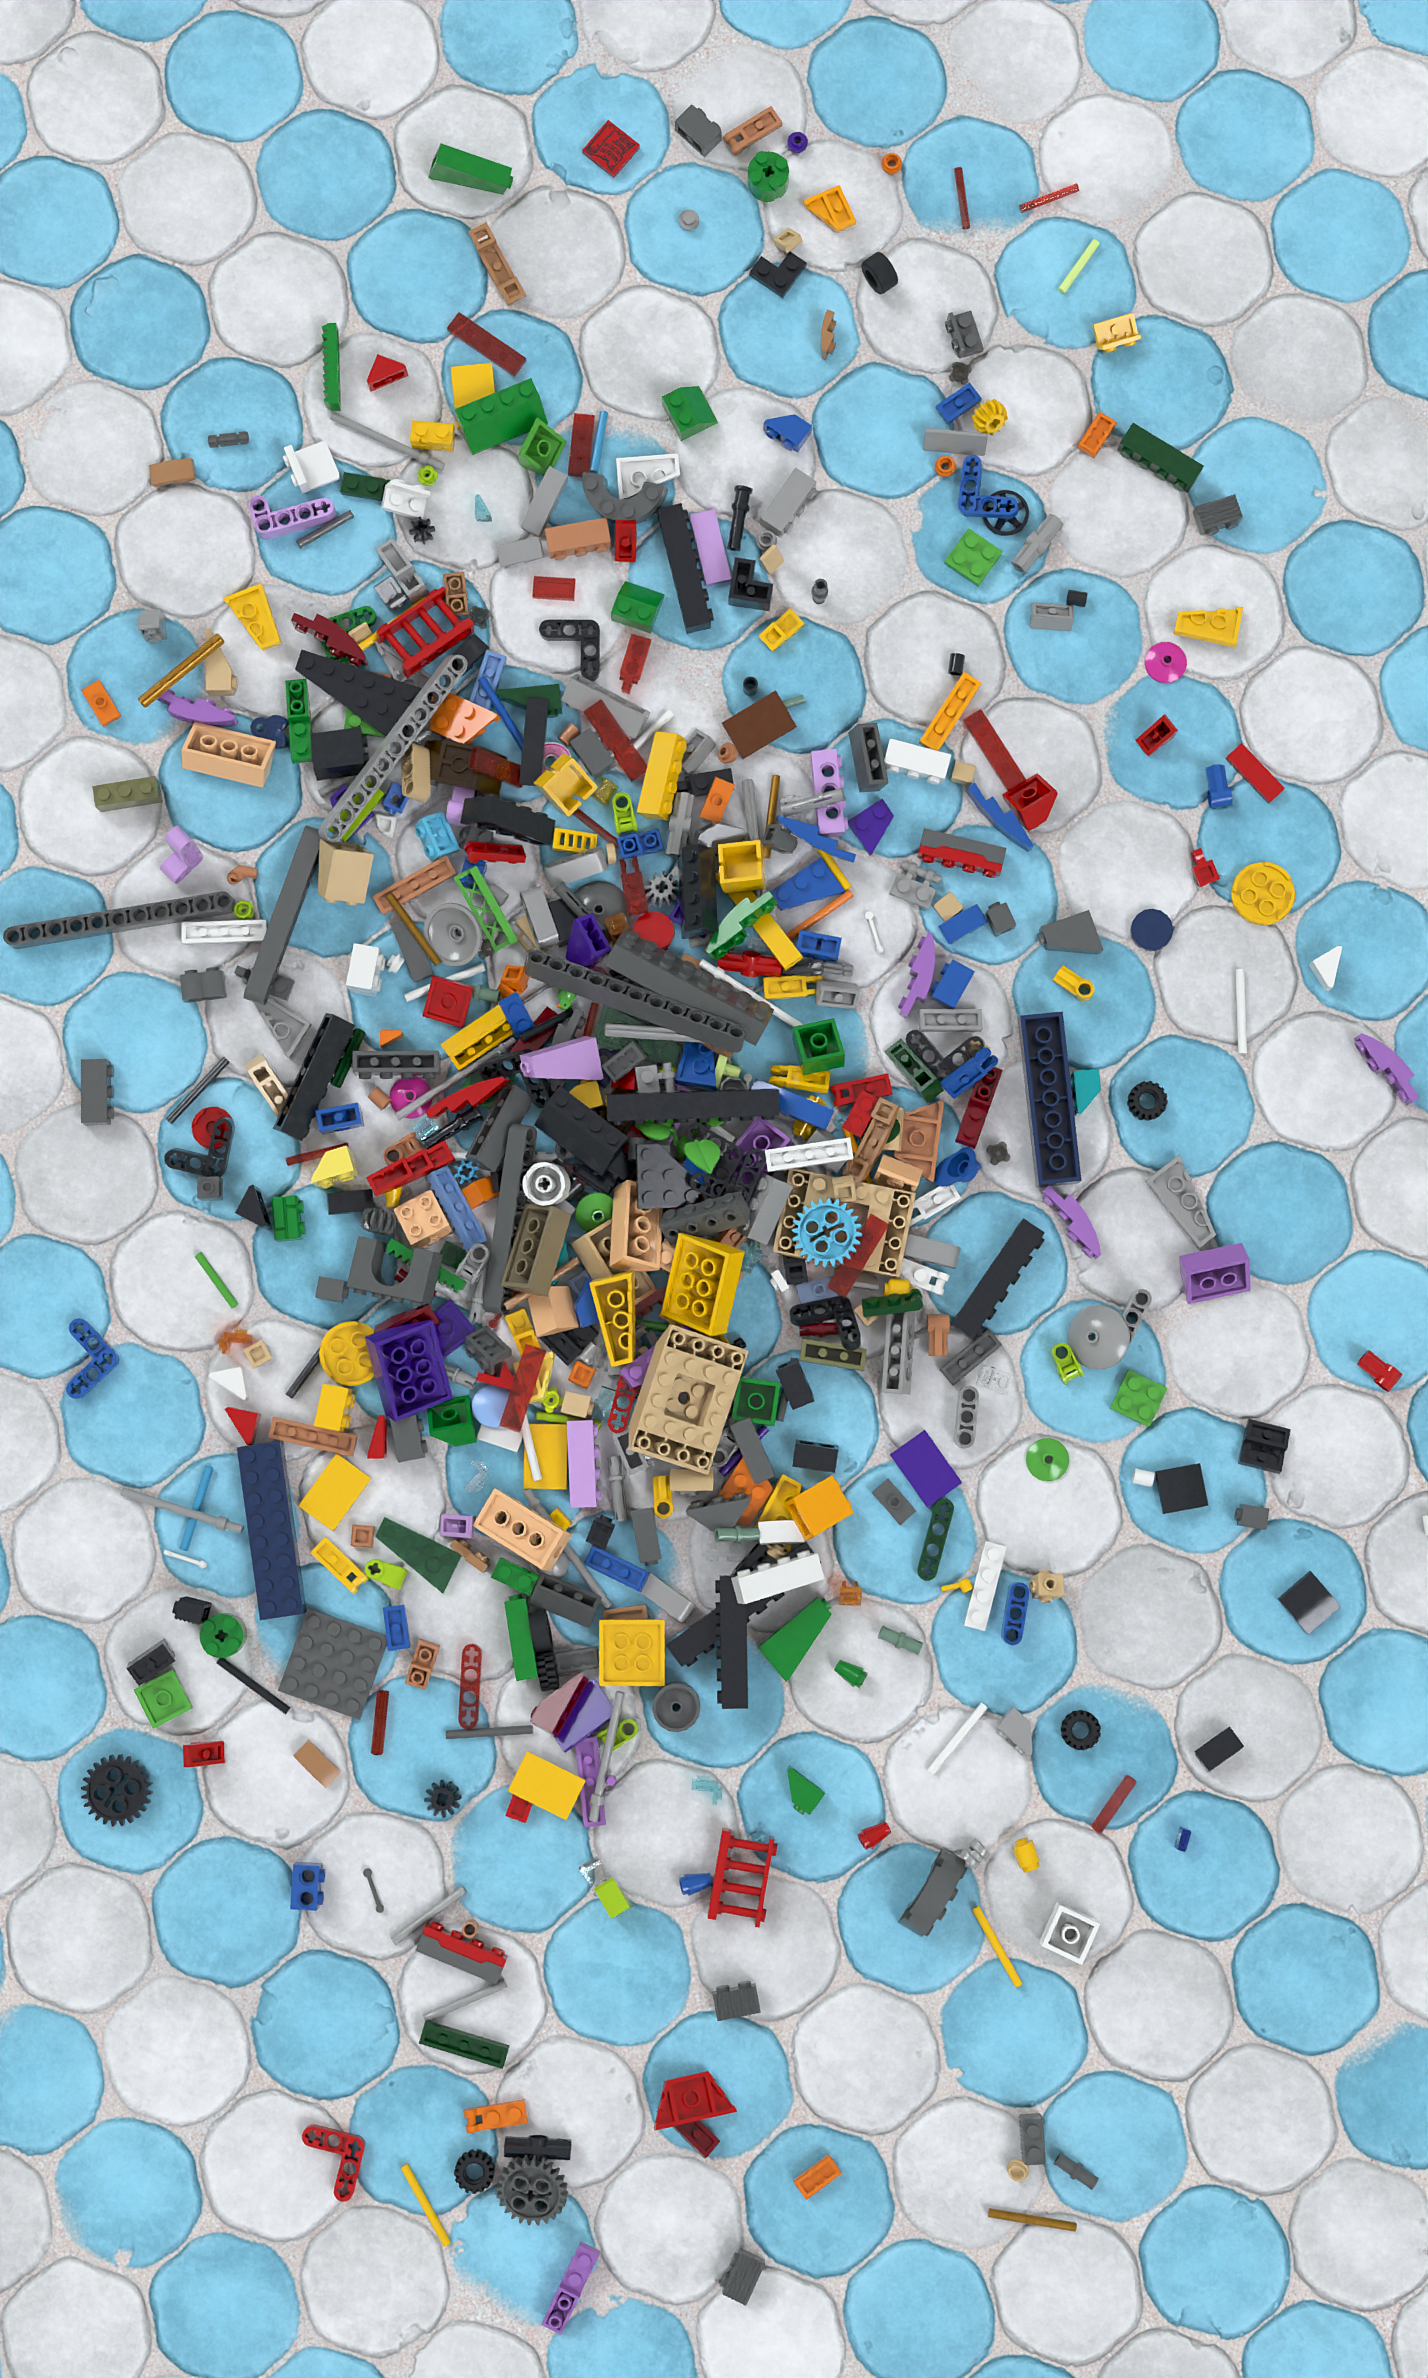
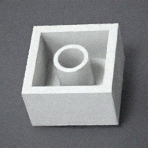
M354 943L346 986L351 992L376 997L377 991L381 990L382 979H380V973L385 970L386 958H384L380 948Z
M1056 1902L1039 1943L1041 1946L1082 1965L1100 1923L1085 1914Z

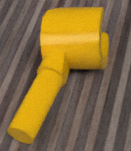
M963 1579L955 1584L941 1586V1590L947 1591L960 1587L962 1593L971 1590L973 1586L969 1579Z

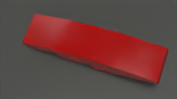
M502 1076L481 1081L442 1099L425 1111L429 1119H437L448 1109L450 1112L457 1113L469 1103L472 1106H480L511 1080L509 1077Z
M444 1140L428 1150L423 1149L406 1159L403 1157L366 1178L377 1197L422 1178L454 1162L455 1158Z

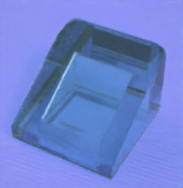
M476 494V520L492 522L488 508L480 494Z
M426 1116L413 1127V1130L422 1140L435 1131L438 1126L433 1119H429Z

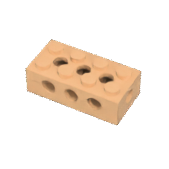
M496 1488L492 1491L472 1525L538 1568L551 1572L572 1536L570 1532L506 1492ZM524 1526V1531L521 1534V1528ZM541 1537V1543L538 1545V1540Z

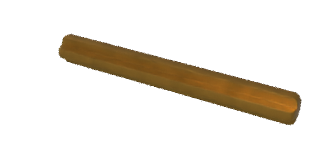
M218 633L212 636L138 697L141 705L146 708L221 647L224 644L223 638Z

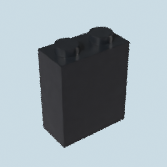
M361 727L310 734L313 769L317 781L356 776L369 761V754L365 753V748L368 747L367 735L362 734Z

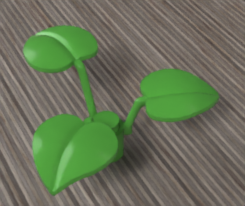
M710 1118V1122H706V1124L716 1127L725 1121H718V1118ZM667 1119V1123H654V1120H646V1124H634V1127H637L644 1135L653 1140H664L672 1133L673 1144L677 1146V1158L683 1161L688 1158L697 1167L709 1174L712 1173L720 1158L721 1151L719 1146L710 1140H701L700 1142L694 1140L692 1142L688 1139L687 1135L682 1136L678 1140L675 1129L671 1127L673 1119ZM700 1128L694 1131L693 1139L696 1138Z

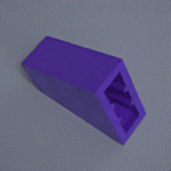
M590 913L573 921L565 958L572 963L593 969L612 949L593 913Z

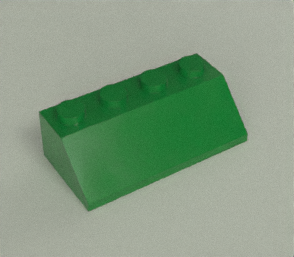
M531 378L454 409L455 420L471 455L530 432L536 418L542 420L546 425L548 424L540 396Z

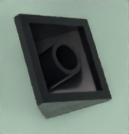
M250 1185L235 1213L268 1231L272 1230L261 1191L255 1185Z

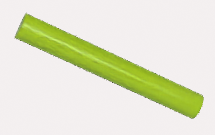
M537 1411L536 1420L567 1424V1420L586 1419ZM594 1420V1424H598V1429H600L601 1421Z

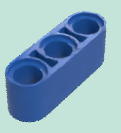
M1021 1582L1012 1583L1007 1592L1001 1638L1009 1645L1019 1644L1023 1637L1029 1588ZM1016 1586H1022L1024 1589V1594L1020 1598H1016L1013 1594ZM1014 1607L1020 1609L1021 1614L1018 1619L1010 1617V1610ZM1010 1629H1015L1017 1632V1637L1013 1641H1009L1006 1638V1633Z

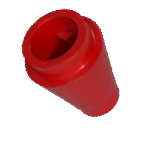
M883 1822L862 1829L861 1833L857 1834L865 1850L873 1849L891 1834V1830L888 1824Z

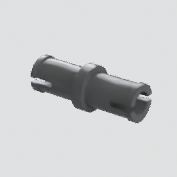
M817 579L812 587V598L816 604L824 603L828 595V585L824 579Z
M1062 2152L1059 2153L1054 2165L1068 2173L1071 2179H1077L1092 2190L1097 2184L1099 2177L1082 2167L1083 2164L1080 2162L1076 2163Z

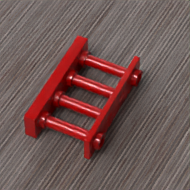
M444 586L438 590H432L427 598L389 624L381 625L376 632L377 643L380 644L387 640L404 660L402 663V673L407 679L474 633L473 621L470 618L464 621L459 620L444 602L446 598ZM437 605L453 624V629L443 632L427 611ZM419 616L437 637L431 644L426 643L410 624ZM402 628L420 648V652L414 656L410 655L393 635Z
M722 1828L707 1919L716 1920L717 1914L727 1913L755 1918V1927L760 1928V1922H765L767 1909H763L771 1856H776L778 1843H774V1837L772 1836L769 1837L768 1844L734 1838L735 1836L731 1835V1829ZM733 1847L766 1852L765 1866L731 1860V1857H727L728 1848L733 1849ZM734 1869L762 1874L761 1888L727 1882V1879H723L724 1871ZM730 1891L759 1896L758 1908L756 1910L723 1904V1901H719L721 1892Z

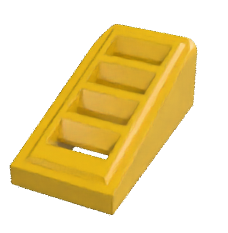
M555 828L553 851L573 854L588 850L585 849L586 839H590L589 849L595 848L598 835ZM561 836H565L564 845H560ZM569 837H573L572 847L568 846ZM578 838H582L581 848H577Z

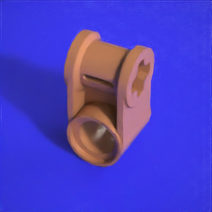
M412 1132L385 1149L383 1157L386 1164L390 1165L393 1163L388 1160V1155L391 1152L399 1153V1159L403 1157L406 1159L425 1148L421 1147L416 1139V1133Z

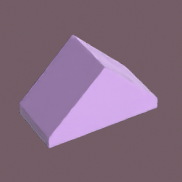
M441 1514L440 1536L473 1538L474 1526L472 1525L475 1522V1516Z

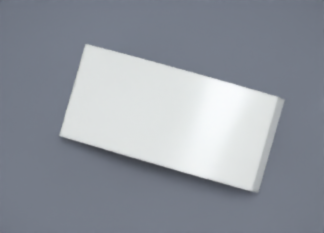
M794 1520L758 1522L760 1545L805 1543V1539Z

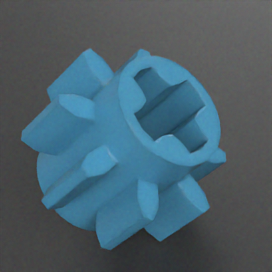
M462 1159L460 1167L454 1166L458 1170V1174H455L454 1178H461L460 1185H463L465 1181L471 1184L474 1178L479 1179L475 1172L479 1171L480 1168H473L471 1161L469 1164H465ZM464 1168L472 1170L469 1173L470 1177L466 1178L465 1175H461L464 1173Z

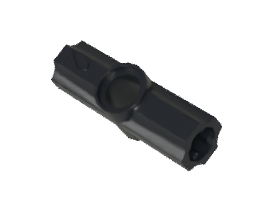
M530 2135L529 2137L505 2136L504 2157L524 2158L527 2155L529 2160H532L534 2155H536L539 2162L543 2157L545 2161L547 2159L570 2160L572 2139H553L545 2135Z

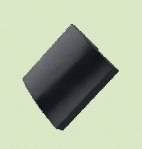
M590 1325L584 1328L579 1326V1328L538 1338L569 1366L600 1333Z
M1248 1419L1238 1464L1280 1474L1282 1472L1285 1451L1288 1448L1291 1429Z
M1200 1463L1155 1471L1163 1514L1208 1506Z
M1311 1571L1278 1598L1285 1610L1308 1635L1341 1607Z

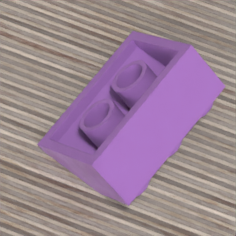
M757 1116L735 1143V1145L742 1149L744 1157L751 1148L761 1149L765 1154V1150L795 1146L792 1139L767 1120H761V1116ZM735 1149V1151L729 1150V1152L727 1153L731 1156V1161L734 1158H739V1155L737 1154V1149ZM759 1152L750 1155V1158L753 1159L751 1166L746 1164L745 1168L757 1171L758 1168L753 1166L756 1161L760 1162L761 1157L758 1156ZM766 1159L758 1180L760 1179L762 1173L768 1174L770 1176H772L774 1173L768 1172ZM742 1162L736 1170L735 1174L733 1175V1178L735 1180L742 1165ZM722 1167L727 1173H729L727 1168ZM748 1171L744 1172L741 1177L742 1182L745 1184L751 1183L753 1181V1174Z
M1242 1243L1179 1256L1180 1274L1188 1304L1251 1291L1249 1257Z

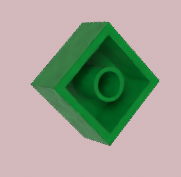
M834 1018L793 1027L792 1040L803 1076L844 1067L845 1052Z
M740 1377L735 1392L732 1420L739 1421L750 1416L754 1424L775 1426L780 1383Z

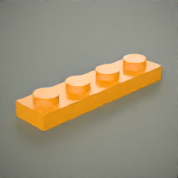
M963 672L920 739L919 744L928 749L940 750L981 686L980 681Z

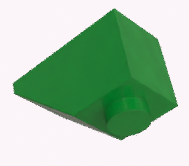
M789 1765L787 1772L791 1800L794 1803L793 1808L802 1815L805 1812L810 1815L825 1795V1792Z

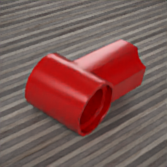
M1367 1350L1356 1364L1374 1378V1382L1387 1392H1390L1402 1377V1373L1399 1370L1383 1362L1370 1350Z

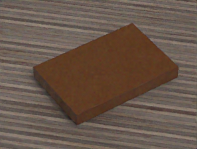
M776 690L721 723L742 760L797 727Z

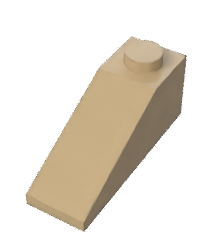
M206 629V641L214 636L211 629ZM219 647L206 658V691L209 696H235V689H238V677L234 675Z
M261 1053L244 1065L278 1118L288 1093L263 1053Z

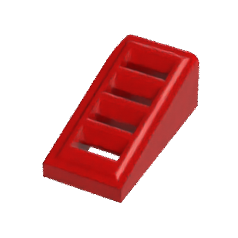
M379 1415L367 1459L387 1458L386 1415Z

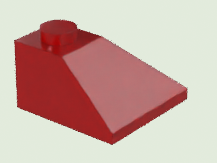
M1038 773L1002 794L1019 823L1028 832L1047 820L1058 795L1057 791Z

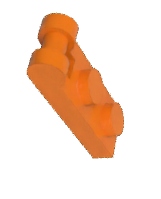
M525 2099L463 2110L464 2117L467 2118V2133L528 2123ZM482 2115L483 2122L476 2123L475 2116Z

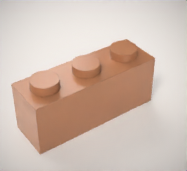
M607 518L545 528L550 559L563 560L571 555L581 557L587 555L588 552L603 553L612 548Z

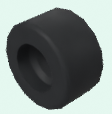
M876 252L862 262L861 268L864 277L876 293L884 294L898 284L897 273L883 253Z

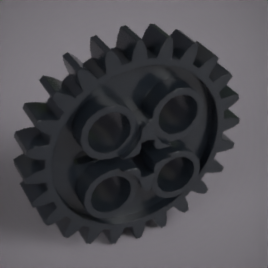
M113 1754L110 1755L109 1762L103 1757L101 1758L102 1765L95 1762L93 1764L95 1770H87L90 1777H84L83 1781L88 1784L81 1787L82 1790L87 1791V1794L81 1796V1798L88 1799L84 1807L91 1806L92 1809L88 1814L96 1813L95 1821L102 1817L103 1825L111 1820L112 1827L116 1826L117 1821H119L121 1826H124L125 1819L132 1823L134 1822L133 1816L136 1818L141 1817L139 1810L143 1812L147 1810L144 1803H151L147 1795L153 1794V1791L148 1790V1787L153 1782L146 1781L150 1773L143 1774L145 1766L137 1767L139 1760L131 1763V1756L123 1760V1754H119L117 1760ZM112 1769L119 1772L118 1780H113L110 1777ZM129 1774L128 1779L119 1789L121 1793L115 1795L110 1805L106 1807V1802L115 1792L113 1787L120 1785L124 1776ZM129 1782H134L137 1785L135 1793L128 1790ZM99 1787L106 1790L107 1795L105 1799L98 1796L97 1790ZM117 1800L124 1803L123 1811L116 1809L115 1802Z

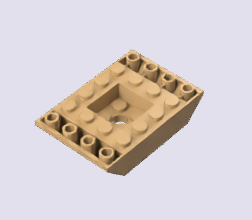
M789 1169L787 1183L792 1185L793 1188L779 1217L773 1252L807 1261L808 1255L800 1256L803 1249L796 1250L795 1248L799 1242L794 1244L792 1238L798 1236V1234L792 1232V1229L798 1228L793 1221H800L801 1218L797 1213H805L803 1206L809 1209L812 1208L810 1201L818 1205L819 1198L822 1199L823 1203H826L828 1197H830L831 1203L834 1204L833 1176L799 1169ZM854 1181L857 1201L845 1203H847L846 1211L852 1208L854 1210L851 1217H859L855 1224H861L862 1227L856 1231L862 1233V1236L856 1237V1240L861 1244L853 1246L857 1252H849L850 1260L843 1257L844 1264L842 1265L839 1261H835V1266L876 1275L900 1277L916 1193ZM830 1213L826 1217V1221L830 1224L835 1223L838 1219L835 1213ZM810 1223L807 1226V1232L815 1233L818 1230V1224ZM838 1226L832 1230L823 1229L824 1234L811 1238L810 1242H814L823 1235L827 1238L830 1237V1232L838 1229ZM840 1232L836 1236V1241L839 1243L847 1240V1234L844 1232ZM820 1242L816 1247L817 1251L825 1252L828 1249V1244Z
M670 1324L655 1345L629 1423L628 1449L708 1475L749 1351ZM681 1392H686V1402L682 1404L679 1403V1394Z

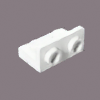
M393 479L385 485L381 509L419 520V516L423 519L426 499L430 496V491L425 490L420 485L410 486L405 484L403 480Z

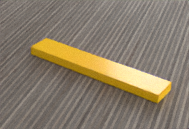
M718 871L715 873V879L720 885V875ZM753 891L726 893L735 906L746 897L751 903L758 899ZM770 913L761 916L752 926L785 971L803 959L800 952Z

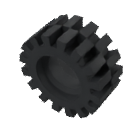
M1144 1081L1137 1084L1128 1095L1127 1105H1129V1111H1132L1134 1117H1138L1139 1120L1150 1121L1156 1119L1165 1111L1168 1100H1166L1167 1093H1164L1165 1089L1159 1087L1158 1083L1154 1084L1152 1083L1153 1081ZM1150 1093L1154 1096L1155 1105L1153 1108L1145 1109L1140 1105L1139 1099L1142 1094Z
M554 1651L535 1653L541 1691L559 1689Z
M1083 1710L1072 1711L1062 1721L1061 1736L1071 1748L1087 1750L1099 1741L1101 1726L1093 1714ZM1080 1721L1085 1722L1089 1727V1733L1083 1739L1076 1738L1072 1732L1074 1724Z
M471 2149L468 2153H463L455 2166V2181L459 2183L460 2189H465L466 2193H469V2191L472 2194H476L478 2191L480 2193L483 2192L485 2188L487 2189L494 2178L495 2164L492 2162L493 2159L491 2156L488 2157V2153L485 2151L484 2153L480 2152V2149H477V2151ZM472 2163L479 2164L483 2169L482 2177L477 2180L470 2179L466 2173V2168Z

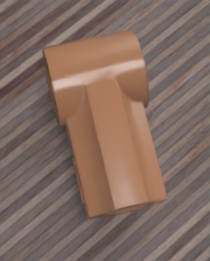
M927 1314V1333H929L928 1356H947V1334H949L950 1328L949 1314Z

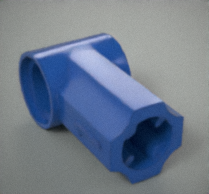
M1217 764L1206 767L1209 807L1217 808L1232 805V791L1227 784L1225 766Z

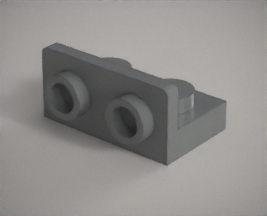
M967 311L957 315H953V312L948 313L945 327L947 333L952 335V348L954 353H958L959 359L983 352L984 348L972 312Z
M487 1325L465 1337L466 1354L473 1358L482 1370H486L490 1375L495 1373L494 1365L512 1356L511 1348Z

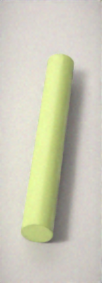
M1092 240L1058 288L1061 293L1065 294L1098 248L1100 243L1097 240Z

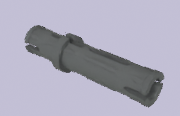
M564 881L554 888L553 891L558 894L578 918L590 913L594 915V912L587 909ZM597 920L602 932H604L605 926Z

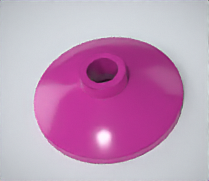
M1157 643L1146 654V671L1157 682H1175L1186 670V655L1174 643ZM1168 657L1171 662L1167 664L1163 658Z
M414 1076V1079L401 1078L391 1089V1106L395 1112H398L431 1089L419 1077ZM408 1093L414 1094V1098L412 1100L407 1099L406 1096ZM432 1100L404 1118L413 1119L424 1115L425 1111L430 1108Z

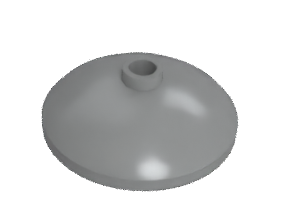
M458 903L439 905L429 913L424 924V937L441 959V963L448 966H462L471 962L478 955L482 946V929L477 917L467 907Z
M1093 1305L1084 1308L1073 1318L1068 1329L1067 1340L1076 1360L1081 1365L1090 1369L1103 1370L1113 1367L1125 1356L1130 1343V1332L1126 1320L1118 1311L1108 1306ZM1095 1333L1096 1338L1092 1341L1091 1334Z

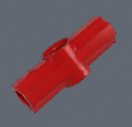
M750 950L743 951L742 953L728 951L724 957L718 959L717 964L723 970L740 972L741 975L746 977L764 975L780 978L782 972V965L775 957L762 956L759 952Z

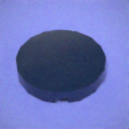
M1143 910L1132 921L1130 927L1131 938L1139 948L1150 952L1158 951L1165 947L1172 938V922L1168 915L1161 910Z

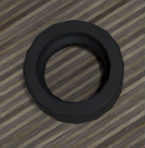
M546 1610L530 1612L528 1619L535 1652L540 1653L553 1650L552 1633Z

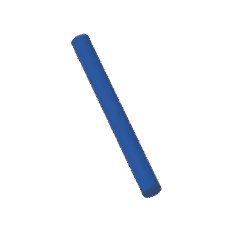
M483 676L478 680L522 751L523 737L487 678Z

